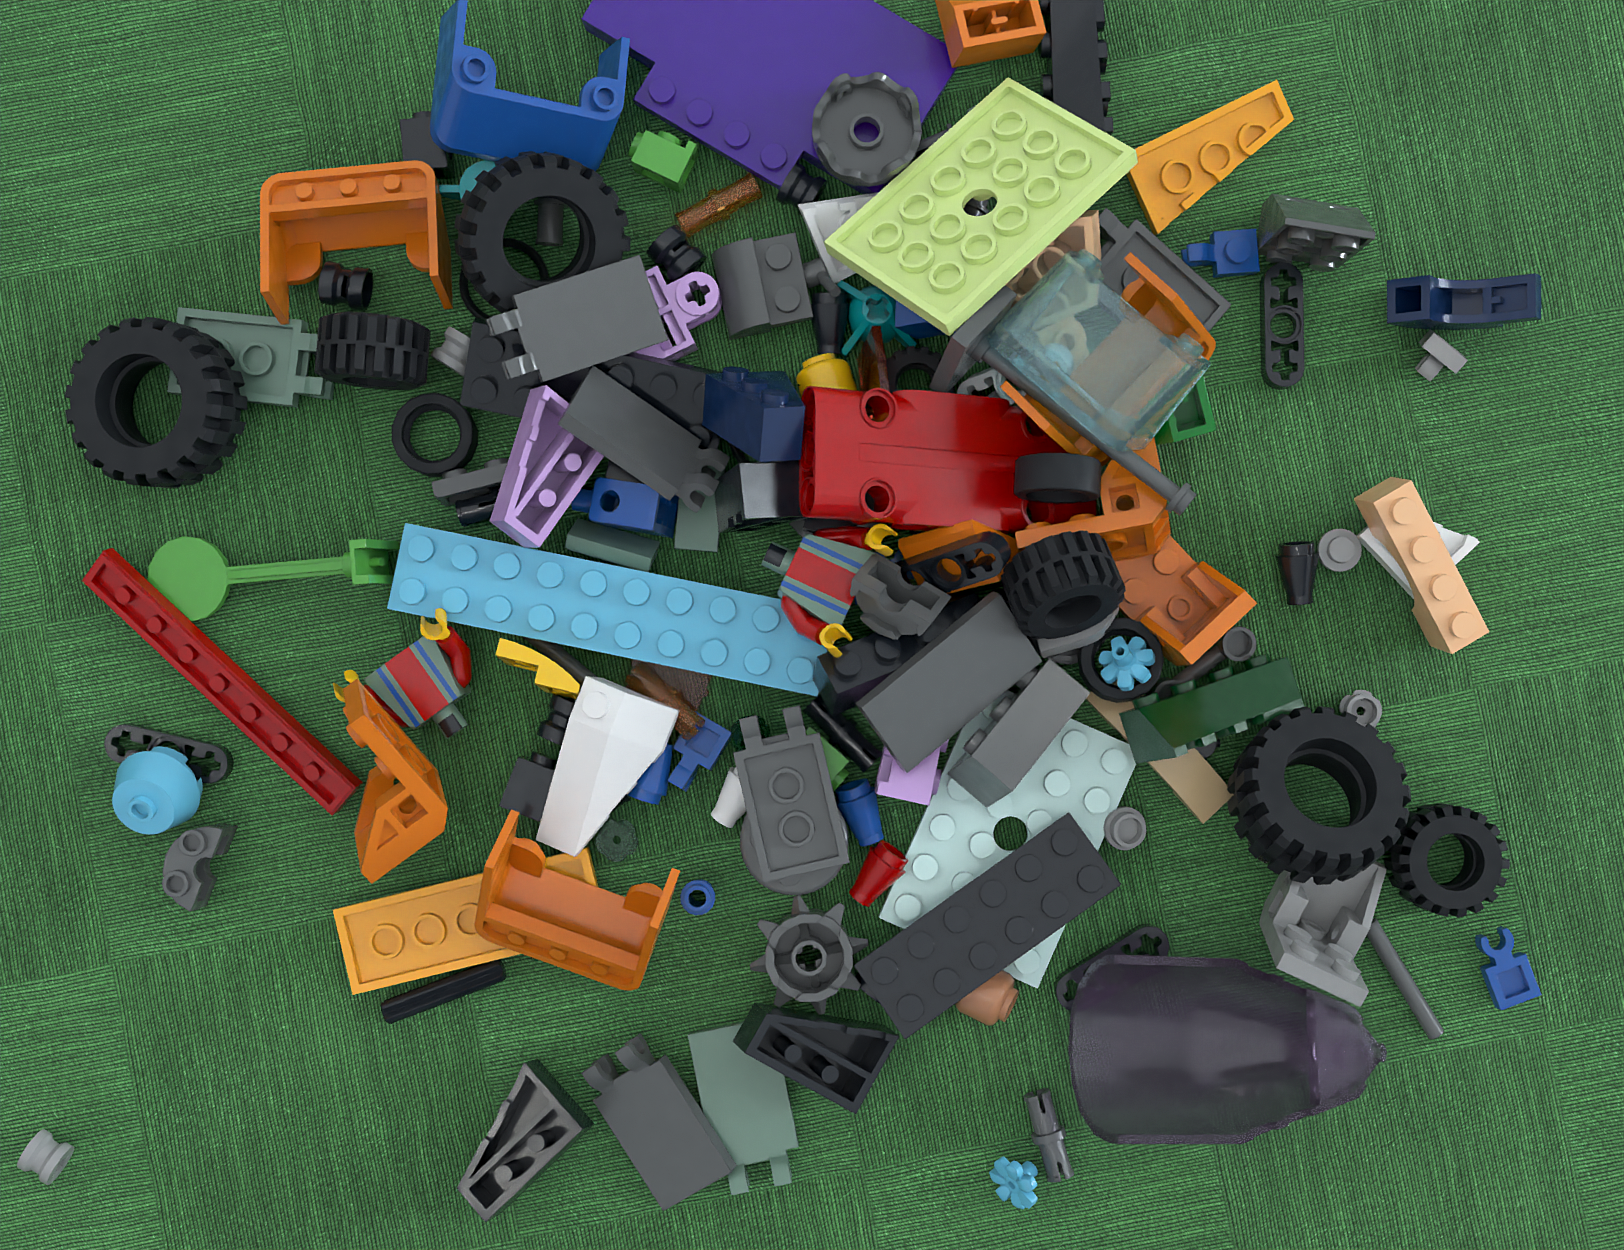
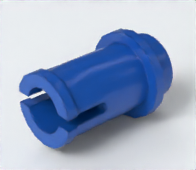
M703 879L687 883L680 895L681 904L688 913L693 915H703L709 912L715 902V892L712 885ZM701 890L704 892L706 901H696L692 896V891Z

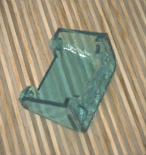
M1080 249L1079 252L1070 250L996 323L988 334L987 340L1003 357L1101 442L1117 451L1145 449L1212 363L1201 355L1204 348L1195 339L1185 333H1182L1179 338L1165 334L1103 282L1104 274L1099 270L1103 263L1085 249Z

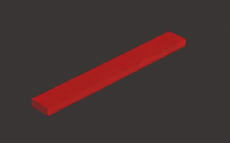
M113 548L103 550L82 582L328 813L333 816L339 812L363 782Z

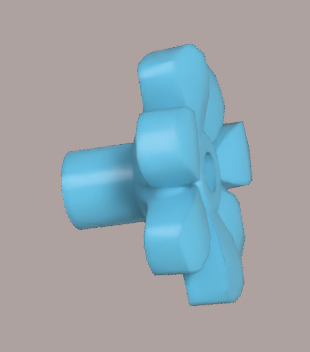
M1118 636L1111 640L1112 651H1102L1099 656V663L1105 667L1101 670L1102 678L1108 684H1112L1117 680V685L1122 691H1130L1134 688V678L1140 683H1145L1151 678V673L1145 666H1151L1155 663V654L1152 649H1146V643L1141 637L1135 636L1127 644L1123 637Z
M1004 1156L994 1162L995 1168L989 1174L993 1182L1000 1184L995 1190L999 1198L1005 1202L1011 1197V1203L1016 1208H1031L1038 1200L1032 1191L1037 1187L1034 1178L1038 1174L1036 1166L1030 1161H1025L1022 1165L1015 1160L1010 1163Z

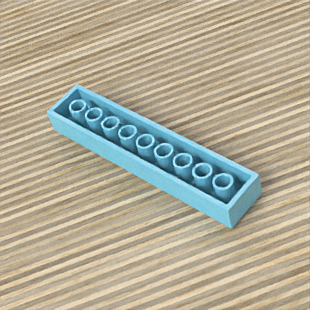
M405 523L387 609L430 618H435V609L442 608L446 611L447 621L817 697L819 691L813 681L817 656L827 653V649L823 645H819L795 631L781 609V599Z

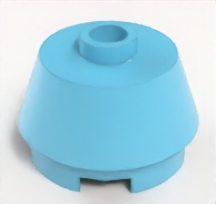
M156 746L151 751L137 752L127 757L117 770L112 797L113 809L119 820L133 831L151 835L164 832L192 818L200 804L203 783L201 778L196 780L193 771L185 764L188 758L174 749Z

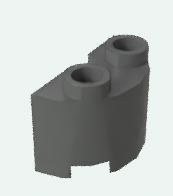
M874 552L875 555L872 554L852 578L850 588L851 597L856 596L857 603L863 611L860 617L861 620L876 633L891 639L898 640L901 635H922L952 596L926 581L918 586L908 584L902 578L900 566Z
M218 823L187 830L173 842L165 855L162 887L165 893L172 897L177 904L190 912L207 906L217 881V877L210 870V861L217 854L224 855L228 853L238 825Z

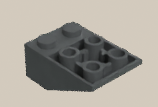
M1272 193L1262 204L1257 234L1258 255L1266 256V261L1273 264L1281 262L1292 264L1293 260L1309 263L1308 268L1315 271L1332 272L1375 239L1376 232L1357 207Z

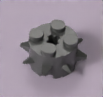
M796 895L793 896L791 913L785 915L779 922L759 920L757 926L768 941L765 955L750 963L751 971L769 974L772 984L777 987L774 1005L781 1007L790 999L795 998L799 1002H811L818 1015L825 1013L827 998L835 995L840 987L856 991L860 989L861 984L851 971L853 955L869 946L868 939L849 937L845 926L841 923L845 905L839 902L826 912L817 908L808 909L801 896ZM813 945V950L819 949L821 953L815 956V963L806 964L805 958L799 959L797 954L803 952V946Z

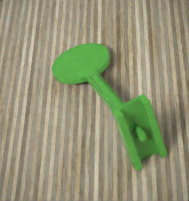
M182 536L168 541L156 551L148 568L147 581L191 622H196L211 617L223 606L232 584L345 574L347 578H352V585H392L394 575L389 574L388 551L399 550L400 546L399 541L356 539L349 540L350 552H345L343 557L230 567L227 559L216 545L204 538Z

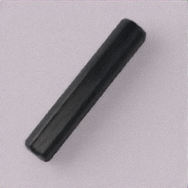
M501 959L476 965L386 999L380 1004L381 1012L388 1024L395 1023L503 982L507 977L506 969Z

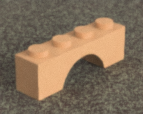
M1389 477L1355 497L1354 501L1372 535L1391 553L1406 576L1414 596L1412 612L1429 645L1453 654L1489 633L1412 480Z

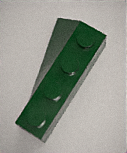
M1268 653L1243 661L1245 666L1243 670L1234 672L1232 666H1228L1207 673L1209 682L1197 685L1195 679H1191L1170 686L1172 695L1161 699L1157 692L1133 699L1134 708L1119 713L1135 763L1177 758L1187 754L1190 749L1204 747L1217 742L1216 738L1249 729L1248 723H1251V725L1260 724L1272 720L1282 713L1287 714L1292 712L1293 709L1304 707L1288 656L1270 660Z

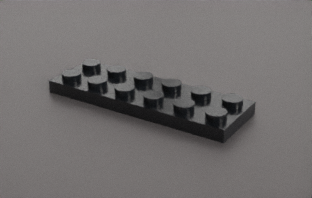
M476 317L472 324L460 405L522 418L531 389L547 385L565 401L570 403L584 376L592 366L545 382L540 381L537 370L506 379L500 362L526 354L518 330L516 328L491 337L486 320ZM635 352L593 365L699 438L701 443L698 448L718 449L720 436L703 426L702 422L706 374L722 372Z
M1068 812L860 960L854 967L904 1039H907L1122 884Z

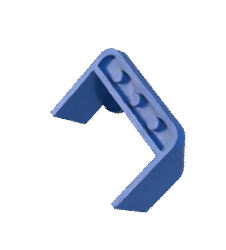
M456 0L440 20L430 119V134L434 143L446 152L490 161H498L506 156L514 158L518 156L519 152H550L580 162L587 168L596 171L601 165L623 109L630 38H619L599 54L597 77L590 79L583 85L579 95L578 106L495 88L496 66L493 59L482 49L463 45L468 0Z

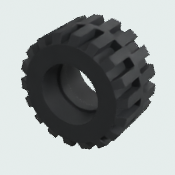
M337 312L320 317L315 373L335 383L364 388L410 390L424 386L427 383L431 332L418 322L383 314Z
M1088 531L1062 532L1032 543L1011 558L1012 561L1006 564L1003 569L1004 573L1001 575V583L1018 628L1022 634L1031 636L1034 639H1056L1091 628L1106 619L1108 615L1118 608V604L1123 601L1125 597L1124 592L1126 591L1105 539L1101 538L1097 533H1088Z
M1435 803V806L1425 804L1417 807V813L1409 812L1407 824L1400 830L1401 836L1387 850L1391 852V859H1384L1385 868L1393 872V875L1388 877L1392 886L1401 890L1398 894L1405 900L1414 903V906L1448 917V914L1455 917L1467 916V910L1477 913L1484 909L1483 900L1492 903L1498 897L1493 891L1496 885L1504 887L1507 878L1501 877L1502 868L1509 869L1510 859L1502 858L1501 852L1507 851L1508 847L1505 840L1496 838L1500 833L1497 826L1486 823L1487 817L1479 812L1449 804ZM1447 834H1453L1463 847V867L1453 880L1439 885L1432 879L1428 871V853L1432 845L1439 838Z

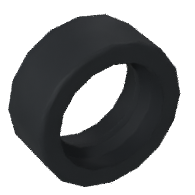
M424 393L408 400L397 411L392 424V444L397 456L410 469L428 477H442L441 475L445 472L463 469L472 460L478 446V429L472 414L460 405L458 401L441 393ZM428 411H443L450 414L456 420L460 429V441L457 449L449 457L439 461H429L420 457L414 451L410 442V430L414 421L421 414Z
M1037 453L1021 456L1015 461L1014 494L1018 498L1040 503L1072 504L1095 501L1100 497L1101 462L1096 458L1070 453Z
M1125 617L1115 618L1105 631V635L1098 641L1081 647L1078 656L1079 673L1087 688L1099 698L1115 703L1132 701L1150 691L1160 678L1164 664L1162 645L1157 637L1140 621ZM1114 635H1125L1132 638L1135 636L1141 637L1146 643V649H1152L1155 654V663L1151 666H1146L1151 673V678L1145 683L1135 681L1134 688L1130 691H1122L1118 686L1106 683L1095 668L1094 657L1098 646L1103 640Z

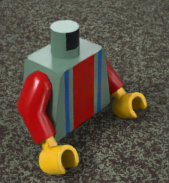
M876 524L872 528L840 526L818 529L812 535H804L796 552L773 541L771 542L761 565L785 576L777 595L781 598L782 611L798 634L819 645H823L834 657L838 658L842 655L838 648L834 646V642L842 637L852 641V636L841 626L855 597L850 595L852 578L872 554L875 555V553L869 550L874 549L884 556H890L893 553L891 548L881 545V542L885 536H898L896 531L885 524Z
M442 608L435 609V618L438 624H430L424 616H421L420 632L423 636L364 678L367 685L363 686L398 726L403 728L410 727L414 730L434 720L446 739H449L469 725L454 704L471 693L469 685L472 679L471 650L454 628L447 626L446 611ZM346 670L344 672L345 679L349 683L356 679L359 680V676L355 671ZM333 683L336 698L345 702L343 688L337 683Z

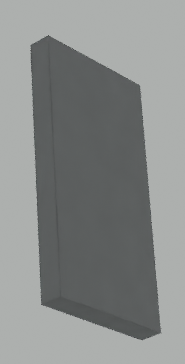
M992 591L855 704L899 767L908 773L1041 663L1042 660L1027 636L1022 634L1018 628L1013 614L1001 595Z

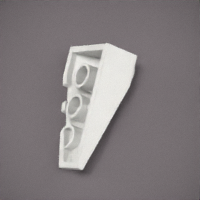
M586 676L569 717L536 840L573 857L578 856L610 817L609 814L636 786V781L651 763H655L664 752L680 710L604 678Z

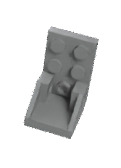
M1375 861L1353 878L1343 882L1336 879L1328 885H1316L1313 877L1305 883L1292 881L1290 879L1291 873L1285 870L1282 871L1264 903L1259 921L1276 968L1361 1007L1369 990L1361 976V971L1357 968L1353 959L1370 930L1386 874L1385 866Z

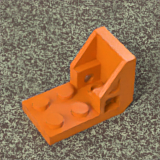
M1151 421L1133 424L1122 443L1161 472ZM1112 459L1101 476L1100 496L1104 515L1095 516L1094 514L1085 513L1071 517L1069 522L1054 525L1048 522L1030 524L1025 527V530L1015 532L1017 548L1021 552L1032 543L1062 532L1088 531V533H1097L1101 538L1105 539L1114 561L1156 554L1171 534L1169 514L1165 510L1168 505L1167 500Z
M1171 536L1167 538L1156 554L1114 561L1126 589L1124 592L1125 597L1119 604V611L1126 618L1140 621L1154 634L1162 645L1163 656L1175 666L1194 664L1257 604L1243 588L1206 562L1200 561L1196 563Z
M356 679L343 688L346 705L343 708V712L349 721L346 730L354 742L361 748L368 745L376 754L374 760L377 766L369 771L354 829L360 871L373 884L444 832L448 807L438 770L361 682ZM395 778L400 781L396 785L393 783Z

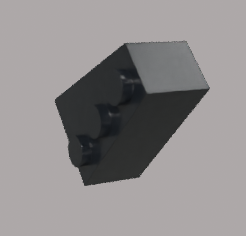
M799 460L739 463L716 479L719 481L714 492L719 533L759 531L809 518L803 517L799 507Z
M754 1002L733 1042L745 1054L857 1114L897 1042L899 1035L883 1024L825 1014L818 1015V1013Z
M539 1059L524 1062L518 1073L519 1077L507 1099L503 1101L497 1112L499 1114L488 1135L483 1138L457 1187V1190L485 1222L497 1217L594 1125V1122Z

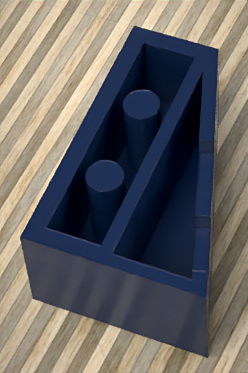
M730 366L722 368V373L706 374L703 426L759 462L801 460L805 405L785 371L749 372L746 368Z

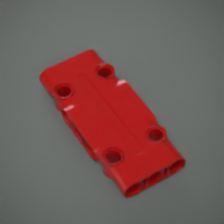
M807 386L803 391L801 400L805 405L801 460H799V507L803 517L850 520L859 525L871 522L890 523V527L894 529L930 531L942 527H953L956 523L973 519L1004 534L1011 533L1015 535V532L1025 530L1026 526L1037 522H1048L1054 525L1069 522L1071 517L1079 514L1090 513L1096 516V500L1072 504L1040 503L1018 498L1014 494L1015 461L1019 457L1037 453L1068 452L1044 432L1019 406H1010V402L1007 399L925 390H899L890 393L882 388L857 391ZM866 404L871 406L874 411V421L866 414ZM1026 421L1031 426V434L1026 428ZM866 492L874 500L873 511L868 508L865 502ZM1027 507H1028V508L1030 509V511H1031V515H1032L1031 521L1029 520V518H1028V516H1027V513H1026V508H1027Z

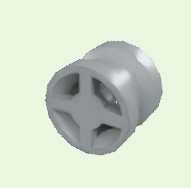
M448 326L444 332L445 341L441 347L434 348L430 356L464 377L470 338Z
M42 1129L24 1149L17 1162V1167L24 1172L33 1171L37 1173L39 1181L50 1185L67 1165L75 1147L67 1142L59 1144L53 1140L52 1133Z

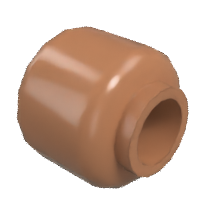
M1002 970L958 1001L956 1008L959 1012L980 1023L992 1026L998 1020L1003 1022L1007 1020L1016 1003L1019 990L1014 988L1015 980L1013 976Z

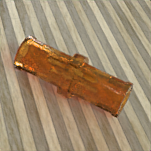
M749 172L746 176L718 191L713 188L707 192L708 196L680 212H676L675 216L682 230L686 233L687 238H690L693 234L719 220L723 223L731 219L730 214L757 199L763 198V195L754 177Z
M645 662L636 665L631 670L636 676L635 678L632 675H627L626 684L631 686L637 693L680 710L674 728L682 735L683 739L689 740L699 732L695 725H698L700 728L704 726L705 719L699 716L680 698V691L675 686H668Z

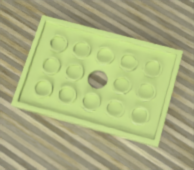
M1008 77L824 241V245L829 255L950 336L1138 163L1137 152L1130 146ZM994 197L997 200L995 208L986 215L971 216L964 211V207L970 199L984 201Z

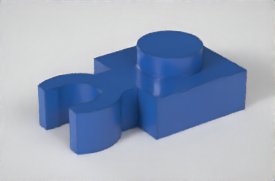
M1500 926L1496 928L1500 936V942L1496 947L1491 948L1487 937L1481 934L1475 936V943L1479 951L1487 955L1491 962L1479 968L1495 1008L1504 1010L1542 994L1526 954L1522 952L1512 954L1511 951L1514 947L1513 935L1509 929Z

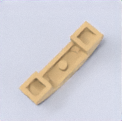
M1117 680L1112 684L1118 686ZM1090 691L1085 700L1128 742L1119 713L1134 708L1132 701L1115 703L1101 699ZM1195 748L1188 750L1187 754L1177 758L1147 762L1173 790L1175 796L1202 824L1234 795L1228 792V785Z

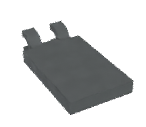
M1107 208L1102 213H1099L1100 237L1107 242L1101 248L1098 306L1119 325L1126 319L1119 309L1121 295L1127 285L1139 278L1124 260L1131 252L1181 297L1209 332L1232 304L1137 219L1126 227Z
M640 255L513 295L511 298L515 310L485 319L491 337L517 328L526 354L500 362L506 379L537 370L540 381L545 382L668 341Z
M592 366L584 376L558 422L559 426L669 501L674 495H677L695 513L701 509L705 497L696 490L702 491L705 495L711 497L719 484V481L714 478L716 472L707 465L713 466L716 470L722 472L730 458L718 449L698 448L701 443L699 438L595 366Z
M800 705L782 709L788 733L762 739L757 715L739 719L746 749L733 752L763 883L850 863L820 732L806 735Z
M640 1033L624 1044L625 1046L615 1052L623 1066L630 1070L619 1076L612 1059L607 1053L591 1064L592 1066L585 1069L581 1074L592 1088L601 1092L593 1102L661 1209L665 1211L728 1175L737 1165L667 1055L665 1054L655 1060L648 1044Z

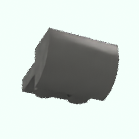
M795 232L753 241V237L742 239L722 246L712 253L729 340L771 332V328L812 320L813 314Z

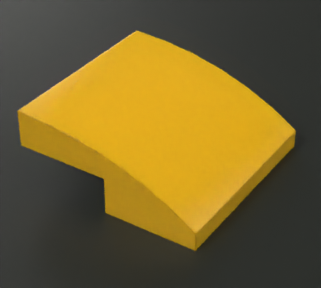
M499 639L495 655L505 664L537 672L534 683L544 692L577 700L581 686L562 667L531 648L506 639Z

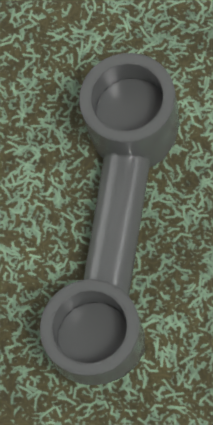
M1233 626L1194 664L1187 666L1172 679L1168 677L1159 678L1151 688L1150 694L1157 692L1160 699L1172 695L1170 686L1191 679L1197 681L1226 658L1234 661L1249 659L1256 650L1255 635L1245 627Z

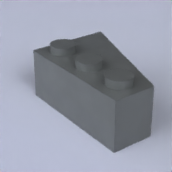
M1050 658L1040 667L1033 668L1015 683L1020 689L1011 699L1005 696L989 715L993 719L984 731L979 728L963 747L966 752L947 773L986 808L1011 793L1090 694L1088 690Z

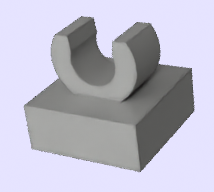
M1430 329L1419 341L1420 345L1428 353L1415 366V369L1428 381H1431L1444 365L1456 374L1468 360Z

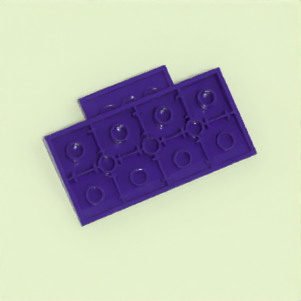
M592 0L581 18L586 31L609 45H612L621 37L630 38L629 56L651 69L633 98L635 105L780 190L793 166L799 163L801 158L841 181L832 175L820 162L812 139V122L815 107L830 83L837 76L848 73L852 77H860L873 72H881L900 86L909 87L918 99L922 128L958 68H952L947 46L944 42L873 0ZM868 122L860 123L854 129L855 136L862 142L874 141L879 135L878 129ZM841 181L863 195L880 192L889 183L865 187Z

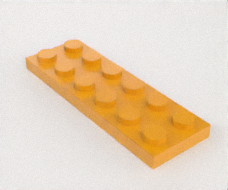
M589 847L583 848L576 857L567 853L546 857L544 868L598 887ZM483 872L334 909L333 914L352 995L521 954L485 940L474 928Z

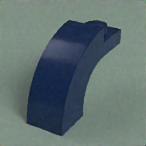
M1536 273L1481 280H1447L1431 275L1387 280V323L1391 325L1429 330H1469L1503 327V324L1541 320V276Z

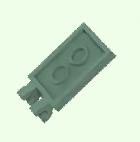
M178 307L176 323L198 329L199 332L209 334L219 341L220 349L228 350L234 358L235 364L230 368L231 370L240 371L245 385L240 387L239 391L241 396L247 397V403L298 408L299 395L333 400L335 383L328 382L321 377L308 376L311 354L316 355L318 334L307 333L308 323L304 320L289 319V324L280 325L276 317ZM170 369L167 392L174 395H182L179 382Z
M744 1021L688 1033L702 1111L737 1165L728 1174L731 1195L749 1192L748 1186H750L746 1167L747 1164L770 1160L774 1187L792 1183V1171L787 1149L799 1147L785 1075L745 1054L733 1042Z

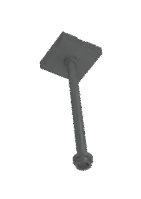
M1005 285L954 333L929 385L933 391L947 393L976 362L981 363L985 361L1166 499L1169 504L1165 510L1169 513L1174 511L1180 516L1197 494L1190 489L1192 486L1186 482L1182 487H1179L995 347V339L1017 296V293Z

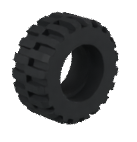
M519 152L517 157L509 158L506 156L495 161L496 167L489 172L483 170L475 178L478 183L471 192L465 191L461 202L464 203L461 215L456 214L454 227L458 230V239L454 240L456 254L460 256L462 261L460 267L465 277L474 286V290L501 313L515 310L511 298L513 295L622 261L623 251H630L631 237L624 234V227L629 222L626 212L619 209L617 205L620 199L613 188L603 182V177L594 170L582 165V163L550 152ZM536 197L554 198L565 203L576 215L580 229L579 246L573 260L559 274L543 280L530 279L516 272L507 261L503 251V235L509 218L519 206Z
M133 317L121 320L119 326L109 325L99 331V341L90 339L81 350L85 356L81 361L75 360L70 370V373L74 374L72 386L66 385L65 398H70L71 409H66L65 413L67 424L75 426L76 431L72 433V438L77 448L87 449L84 456L93 467L102 468L104 475L114 480L125 481L131 485L179 488L181 484L193 485L201 482L204 478L203 474L213 475L223 465L220 458L222 456H232L237 448V444L233 443L236 434L243 435L246 422L240 421L241 410H248L247 397L241 396L239 388L245 385L240 371L231 370L230 367L235 364V360L228 350L219 348V341L209 334L199 332L196 328L153 317H145L144 319ZM165 363L173 371L179 382L182 394V407L178 421L172 431L164 439L152 445L141 435L137 428L133 415V399L141 379L151 369Z
M1318 706L1313 713H1311V709L1308 707L1293 709L1289 715L1282 713L1273 718L1266 727H1262L1233 765L1234 772L1229 777L1227 790L1230 794L1234 795L1227 801L1229 814L1238 817L1239 821L1233 826L1240 839L1246 837L1249 840L1251 846L1247 850L1256 859L1262 855L1270 862L1267 866L1268 869L1278 875L1284 870L1291 873L1290 879L1292 881L1305 883L1313 877L1316 885H1328L1336 879L1343 882L1353 878L1360 871L1367 869L1390 849L1401 836L1400 830L1407 824L1410 813L1405 806L1411 801V791L1409 785H1403L1402 783L1408 776L1402 762L1396 763L1393 755L1396 753V750L1390 742L1383 743L1376 736L1379 732L1369 723L1365 727L1357 723L1358 717L1344 711L1340 716L1334 715L1333 708ZM1300 764L1309 765L1333 777L1342 787L1349 802V826L1339 828L1323 826L1304 816L1295 807L1287 793L1284 779L1285 767Z

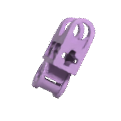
M658 266L645 271L655 302L659 308L658 311L662 323L666 322L676 346L673 347L667 335L668 341L635 351V353L676 361L698 350L689 330L714 319L719 314L722 301L718 285L710 275L703 272H692L670 284H666ZM698 289L703 294H706V303L698 306L697 302L693 301L694 295L692 292Z

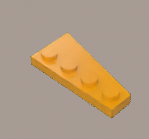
M1277 80L1135 149L1138 163L1126 175L1154 235L1159 234L1170 222L1190 208L1214 185L1221 182L1233 169L1253 155L1294 120Z

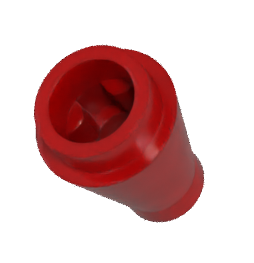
M880 840L876 847H870L856 881L849 890V894L860 904L870 907L876 898L906 873L903 868L908 863V859L896 847Z

